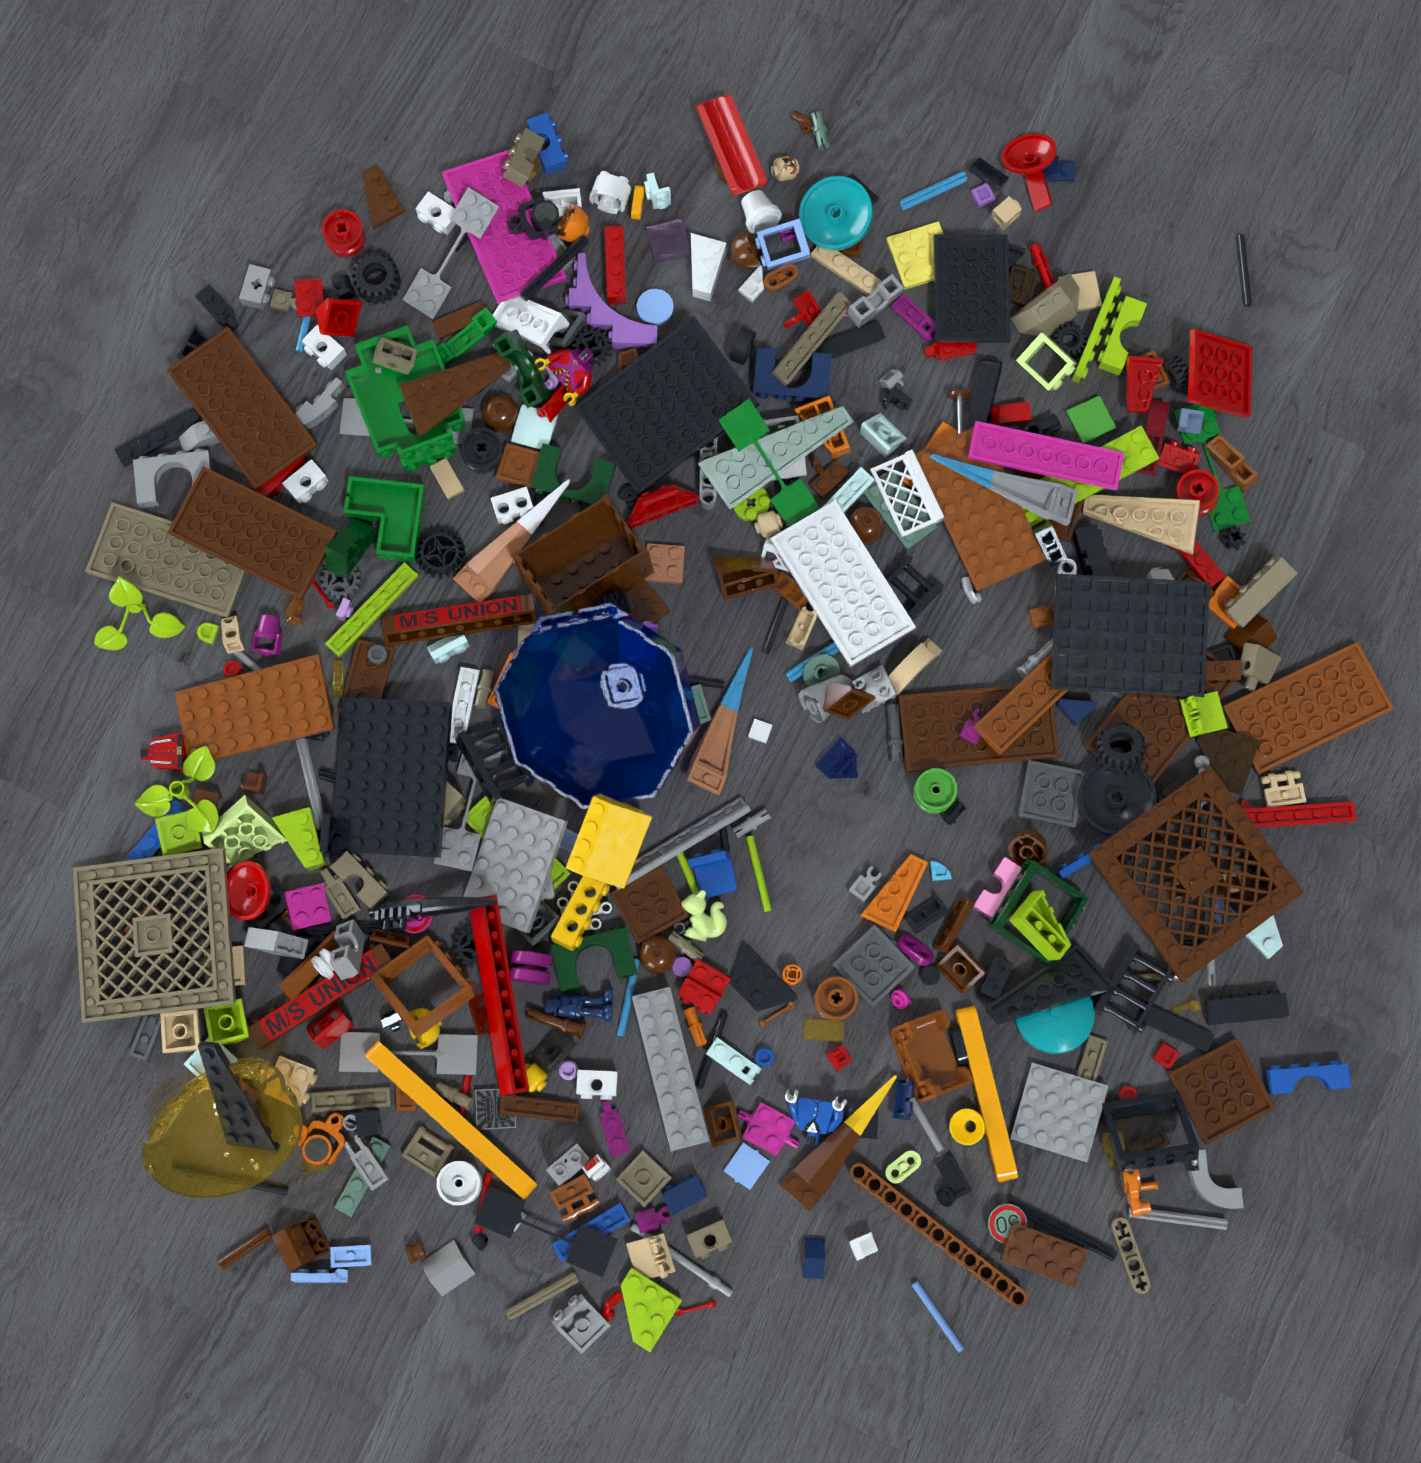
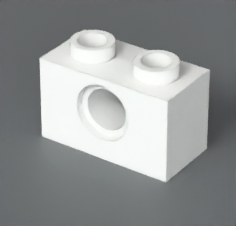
M429 191L415 208L418 219L425 224L428 222L439 233L443 232L448 235L456 225V223L450 220L455 208ZM441 213L440 216L433 217V214Z
M318 325L302 340L305 352L310 356H316L318 358L317 362L323 368L327 366L331 371L347 355L345 349L331 336L320 334ZM321 347H327V349L324 352L319 351Z
M311 459L282 484L300 505L302 502L309 501L312 494L317 490L320 491L325 488L328 479ZM310 480L311 484L309 486H302L304 481Z
M578 1070L576 1094L581 1095L582 1099H592L593 1095H598L602 1100H612V1096H617L618 1072ZM597 1079L603 1083L599 1091L592 1089V1082Z

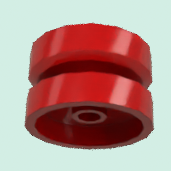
M339 209L331 212L325 218L322 224V233L328 249L333 254L340 257H351L363 249L366 243V234L360 218L354 212Z
M1196 469L1189 471L1178 481L1177 499L1199 500L1200 509L1198 517L1206 516L1218 504V481L1213 474L1206 470Z

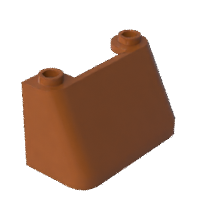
M945 1009L911 1020L891 1030L893 1045L907 1080H913V1084H915L914 1097L919 1103L974 1083L971 1071L965 1066L958 1067L944 1031L950 1025V1017Z

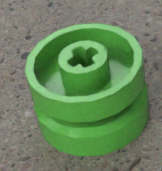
M932 768L923 772L918 777L913 788V798L916 805L922 811L929 814H939L946 811L957 796L955 778L948 771L939 768ZM934 788H936V789L938 790V792H937V793H933L932 790H934Z

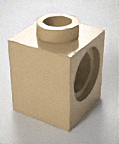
M1009 196L993 210L991 218L1004 230L1020 216L1021 206L1018 201L1013 200Z

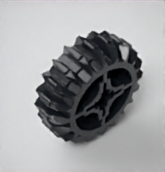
M439 528V533L432 529L431 536L425 533L426 539H419L422 545L417 544V548L420 551H416V556L419 557L416 559V562L420 564V570L425 569V575L431 573V577L435 578L438 574L439 579H442L443 574H445L447 578H450L449 573L452 572L456 575L455 568L461 570L462 566L459 563H465L463 558L466 556V551H463L465 545L461 544V538H456L457 534L455 532L450 535V530L448 529L445 533H443L442 528ZM440 541H447L453 546H442ZM434 543V549L426 555L427 549ZM438 547H439L440 550L443 552V556H442V557H443V561H442L441 557H439ZM453 553H456L452 562L447 565V559L453 556ZM428 561H437L441 563L442 567L432 566Z

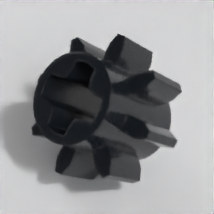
M1230 527L1228 532H1224L1222 535L1226 538L1222 544H1226L1228 550L1235 548L1238 551L1240 545L1246 543L1243 540L1246 533H1242L1240 527L1234 530Z

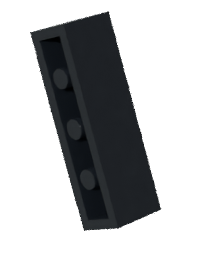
M1279 990L1267 991L1268 994L1260 995V992H1250L1246 997H1241V994H1230L1229 998L1222 999L1221 995L1209 997L1210 1000L1204 1002L1207 1025L1288 1017L1289 1010L1286 993H1280Z

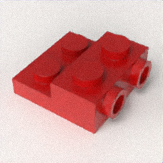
M698 958L677 995L681 996L680 1000L682 1002L697 1005L699 1012L703 1014L709 1012L711 1014L732 977Z

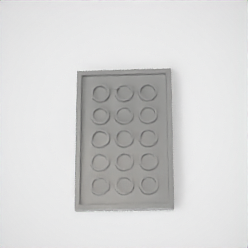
M503 798L498 799L464 897L497 895L501 923L530 933L568 822Z

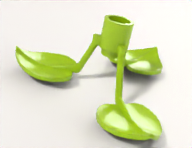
M119 576L109 592V599L117 606H127L119 630L114 626L101 628L95 636L94 643L99 648L113 651L125 647L127 636L121 632L124 629L129 612L138 613L143 610L148 623L151 624L149 627L150 633L159 638H169L179 634L185 628V624L169 613L156 614L153 620H151L146 605L143 604L142 592L134 584Z
M206 746L201 747L190 754L185 760L183 773L188 777H192L191 779L182 780V782H172L169 786V791L162 785L151 786L135 802V805L142 812L150 816L161 817L170 812L171 805L169 801L173 800V796L178 799H185L194 807L186 815L188 826L197 832L212 833L215 831L219 820L216 806L208 800H202L196 805L188 797L189 788L186 785L193 782L195 778L199 781H206L214 774L215 761L209 748Z

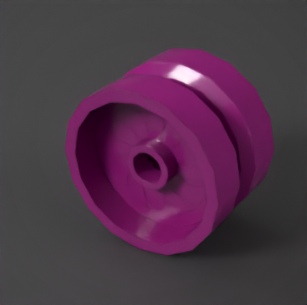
M510 951L509 962L521 966L509 968L512 981L542 985L550 984L551 974L547 971L539 970V968L548 969L552 967V956L532 951Z

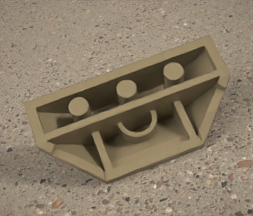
M1068 273L1013 314L1010 320L1019 333L1038 336L1043 332L1050 336L1062 324H1066L1077 315L1080 288L1072 275Z

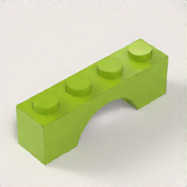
M1128 296L1125 297L1123 302H1119L1116 312H1119L1118 317H1114L1110 328L1113 329L1111 335L1107 334L1104 345H1107L1105 351L1101 350L1097 360L1100 362L1099 369L1118 376L1120 375L1128 356V352L1121 345L1120 333L1126 328L1138 327L1147 303Z

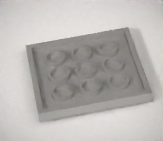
M1031 1063L1010 1139L1087 1163L1108 1085Z

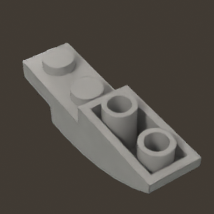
M337 377L326 385V390L314 399L313 405L306 401L296 409L295 416L306 430L322 422L338 407L335 399L345 387Z

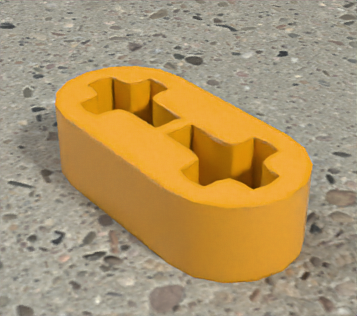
M635 185L631 219L641 220L645 186Z

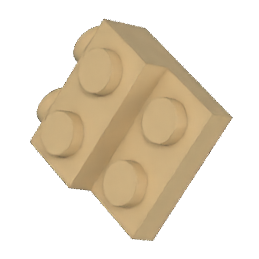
M279 1056L265 1093L302 1107L303 1104H307L310 1098V1093L308 1092L311 1085L314 1086L317 1081V1070Z

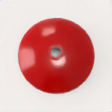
M1040 133L1019 136L1009 142L1002 152L1003 165L1010 172L1021 175L1042 171L1055 159L1057 154L1056 143L1051 137Z
M244 861L237 864L227 875L230 913L240 920H252L265 910L269 902L271 893L270 879L266 870L256 862Z

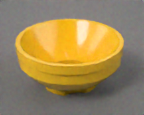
M962 1109L952 1116L950 1132L958 1143L972 1145L979 1142L985 1134V1120L979 1112L972 1109ZM969 1120L976 1124L974 1132H969L966 1129V1123Z

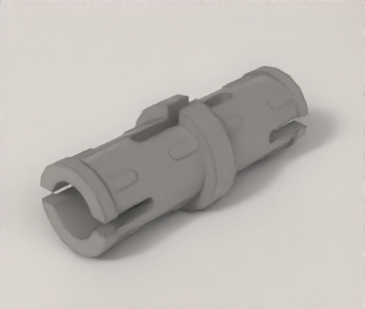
M763 808L752 817H746L744 822L733 827L734 833L742 829L735 834L736 837L739 839L750 830H756L758 825L771 819L769 813L761 817L767 813V810Z

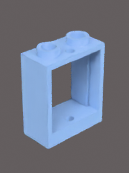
M800 219L757 232L758 238H755L757 249L761 248L763 255L760 258L763 267L767 266L768 271L786 263H795L810 258V251ZM794 228L801 252L770 261L763 237Z

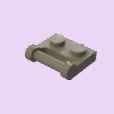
M421 1125L402 1156L436 1177L455 1146L443 1142L426 1131L427 1128ZM421 1137L444 1151L443 1154L439 1156L420 1144L419 1140Z

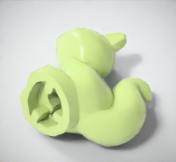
M699 890L696 894L689 895L682 902V907L692 914L690 917L692 927L685 930L684 936L706 942L707 938L718 937L725 931L727 919L720 910L724 908L722 902L717 901L712 904L710 916L704 913L706 891Z

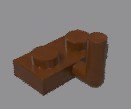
M816 457L813 460V469L819 476L809 487L821 499H824L836 485L840 484L849 475V472L837 460L825 470L820 465L821 459Z

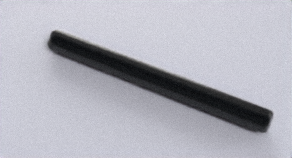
M1010 1199L1007 1203L1019 1207L1025 1213L1026 1218L1110 1261H1114L1117 1256V1251L1015 1199Z

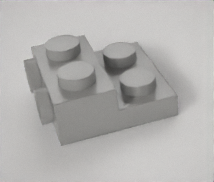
M580 1294L579 1296H573L568 1301L569 1306L564 1311L561 1309L555 1313L552 1323L582 1354L611 1325Z

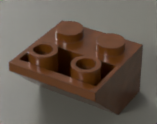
M315 1215L290 1225L272 1236L289 1272L330 1252V1246Z

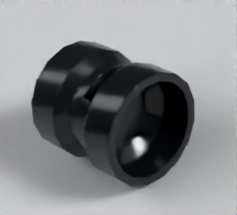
M348 275L339 276L332 281L334 289H337L338 299L348 300L356 294L354 288L350 285L351 280Z

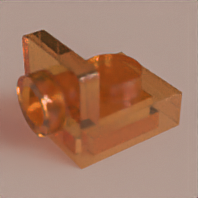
M294 597L284 612L287 617L286 621L295 627L297 624L301 627L304 625L303 621L296 617L297 614L300 615L305 609L304 599L301 600Z

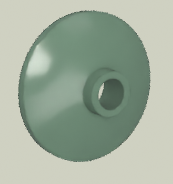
M827 654L814 656L807 662L804 668L803 677L805 683L809 687L838 676L840 674L839 664L832 656Z

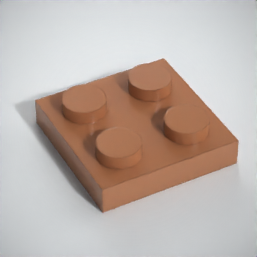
M647 544L654 573L644 579L645 582L682 584L685 546Z

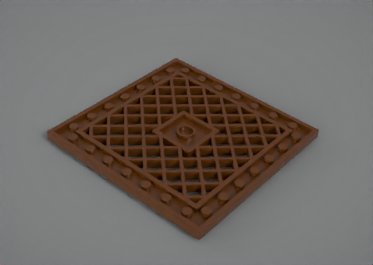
M1211 766L1088 853L1093 863L1181 982L1187 980L1304 893ZM1195 801V809L1187 808L1188 805ZM1200 801L1209 802L1208 811L1199 810ZM1213 806L1216 808V810H1217L1219 813H1214V812H1213ZM1180 812V820L1172 819L1173 816ZM1185 812L1194 813L1193 822L1184 821ZM1199 814L1207 816L1206 825L1198 823ZM1212 817L1221 818L1220 827L1211 826ZM1225 822H1226L1227 825L1230 827V829L1224 828V827H1225ZM1165 823V831L1157 830L1159 826ZM1170 823L1179 824L1178 833L1169 832ZM1184 825L1192 827L1191 836L1183 834ZM1197 828L1206 829L1205 838L1196 837ZM1210 830L1219 832L1218 841L1209 839ZM1224 833L1232 834L1231 843L1223 842ZM1150 834L1149 842L1141 840ZM1155 834L1164 835L1163 844L1154 843ZM1169 836L1177 837L1176 847L1168 845ZM1237 838L1242 843V845L1236 844ZM1182 839L1191 840L1190 849L1181 848ZM1195 841L1204 842L1203 849L1201 846L1194 849ZM1209 844L1217 845L1216 854L1208 853ZM1135 845L1134 853L1126 851L1130 847ZM1140 845L1149 846L1148 855L1139 854ZM1222 846L1231 847L1230 857L1221 855ZM1153 847L1162 848L1161 858L1152 856ZM1235 849L1244 850L1243 859L1235 858ZM1167 850L1176 851L1175 860L1166 859ZM1180 852L1189 853L1181 860H1179ZM1248 854H1250L1254 861L1248 860ZM1125 856L1134 857L1133 866L1124 865ZM1209 857L1216 858L1215 865ZM1138 858L1147 859L1146 869L1137 867ZM1221 859L1229 861L1228 870L1220 869ZM1152 860L1160 862L1159 871L1151 870ZM1234 862L1242 863V872L1233 871ZM1165 863L1174 864L1168 868L1171 873L1164 872ZM1247 864L1256 866L1255 875L1246 873ZM1260 869L1266 877L1260 876ZM1126 870H1132L1131 877ZM1136 872L1145 873L1144 882L1135 881ZM1221 873L1228 874L1227 884L1218 882L1224 878ZM1150 874L1159 875L1158 885L1149 883ZM1232 875L1242 876L1240 886L1231 884ZM1164 876L1172 878L1171 887L1162 886ZM1246 878L1254 879L1253 888L1245 887ZM1259 880L1267 881L1266 891L1258 889ZM1177 882L1182 887V889L1176 888ZM1137 885H1138V886H1144V888H1143V894H1142V892L1140 891V889L1137 887ZM1217 886L1226 887L1225 897L1216 896ZM1148 887L1157 889L1156 898L1147 897ZM1210 887H1212V893H1211V894H1205V893H1203V892H1205L1206 890H1208ZM1231 888L1240 890L1238 899L1230 898ZM1162 890L1171 891L1169 901L1161 899ZM1244 891L1252 892V902L1243 900ZM1175 892L1184 894L1183 903L1174 902ZM1257 894L1265 895L1263 898L1257 901ZM1188 897L1191 901L1197 898L1196 906L1188 904ZM1202 897L1211 899L1210 908L1201 907ZM1216 900L1224 901L1223 910L1215 909ZM1148 901L1155 902V910ZM1229 902L1238 904L1237 913L1228 912ZM1160 903L1169 905L1168 914L1159 913ZM1242 905L1250 906L1248 909L1242 912ZM1174 906L1182 907L1181 917L1173 915ZM1187 908L1196 910L1195 919L1186 918ZM1200 911L1209 912L1208 922L1200 920ZM1214 913L1223 915L1222 924L1213 923ZM1227 916L1236 917L1227 924ZM1160 917H1162V918H1167V924H1166V925L1164 924V922L1162 921V919H1161ZM1172 919L1181 921L1180 930L1171 929ZM1185 922L1194 923L1193 933L1184 931ZM1199 924L1207 926L1206 935L1198 934ZM1212 927L1221 928L1211 935ZM1173 934H1179L1178 941L1175 939ZM1184 936L1192 937L1191 946L1183 945ZM1197 938L1206 939L1196 946Z

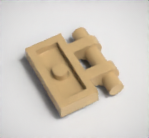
M1288 770L1282 774L1275 775V773H1270L1267 776L1260 777L1261 784L1269 783L1270 788L1263 790L1266 807H1281L1306 802L1303 783L1295 784L1294 779L1300 778L1299 771L1292 772ZM1286 781L1287 786L1278 787L1277 782Z

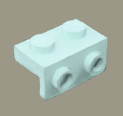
M654 173L646 174L647 181L644 182L647 201L651 200L653 209L668 207L671 204L670 187L658 189Z
M464 635L445 637L428 646L427 649L434 662L438 664L447 661L455 654L464 652L470 646Z

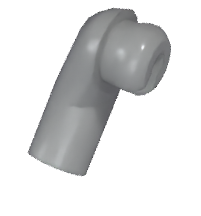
M969 577L962 578L963 591L970 603L976 604V602H981V594L979 592L974 593L971 579Z

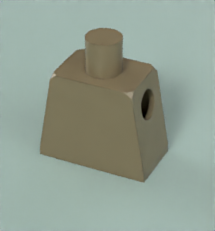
M1245 643L1240 660L1241 675L1247 678L1243 688L1255 691L1257 683L1268 684L1281 657L1260 645Z

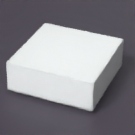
M754 719L748 738L766 744L773 725Z

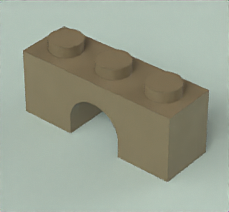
M525 128L522 134L518 133L514 140L516 145L512 146L508 154L510 159H507L503 165L505 171L502 177L522 188L529 179L534 164L526 159L533 162L539 154L545 139L528 128Z
M346 851L330 868L345 883L353 877H361L364 881V886L357 896L371 910H374L377 903H381L389 895L386 891L388 887L381 880L377 882L373 878L375 874L368 866L363 868L359 864L362 860L355 853L350 854Z

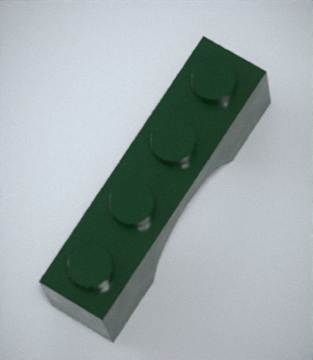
M517 329L493 340L500 357L510 362L519 376V393L527 409L551 397Z

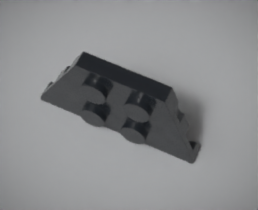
M745 943L730 985L756 1012L795 1001L798 997Z

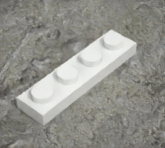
M460 668L453 700L450 743L457 744L455 738L458 733L464 730L468 731L480 670Z

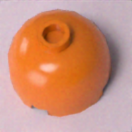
M572 203L569 205L572 207L571 210L566 209L558 225V229L561 230L560 234H556L557 238L567 242H575L581 235L586 237L590 231L587 213L584 209Z

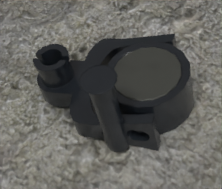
M544 196L521 204L518 208V215L511 217L508 230L514 235L525 232L531 240L539 238L547 240L549 236L557 234L558 207L553 202L545 200ZM532 208L531 223L540 232H536L530 226L525 212L527 209Z

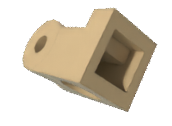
M238 616L222 618V638L227 653L245 650Z

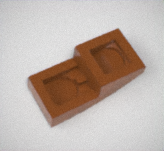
M781 571L777 575L779 586L772 587V589L800 611L808 602V599L795 580Z

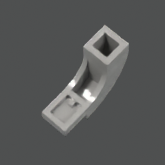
M1199 1150L1198 1160H1192V1165L1196 1170L1188 1171L1190 1182L1197 1194L1206 1202L1216 1207L1227 1209L1244 1208L1242 1188L1226 1189L1217 1186L1208 1174L1206 1150Z

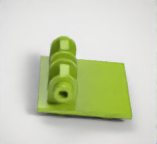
M1217 691L1204 694V697L1190 696L1187 699L1180 700L1190 737L1228 728Z

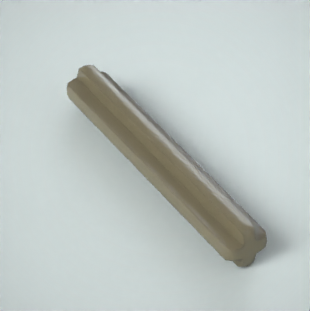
M575 1272L509 1308L506 1310L508 1318L512 1320L578 1283V1276Z

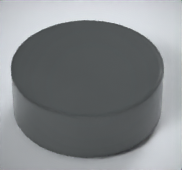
M374 645L368 651V658L373 664L381 665L386 662L388 653L383 646Z

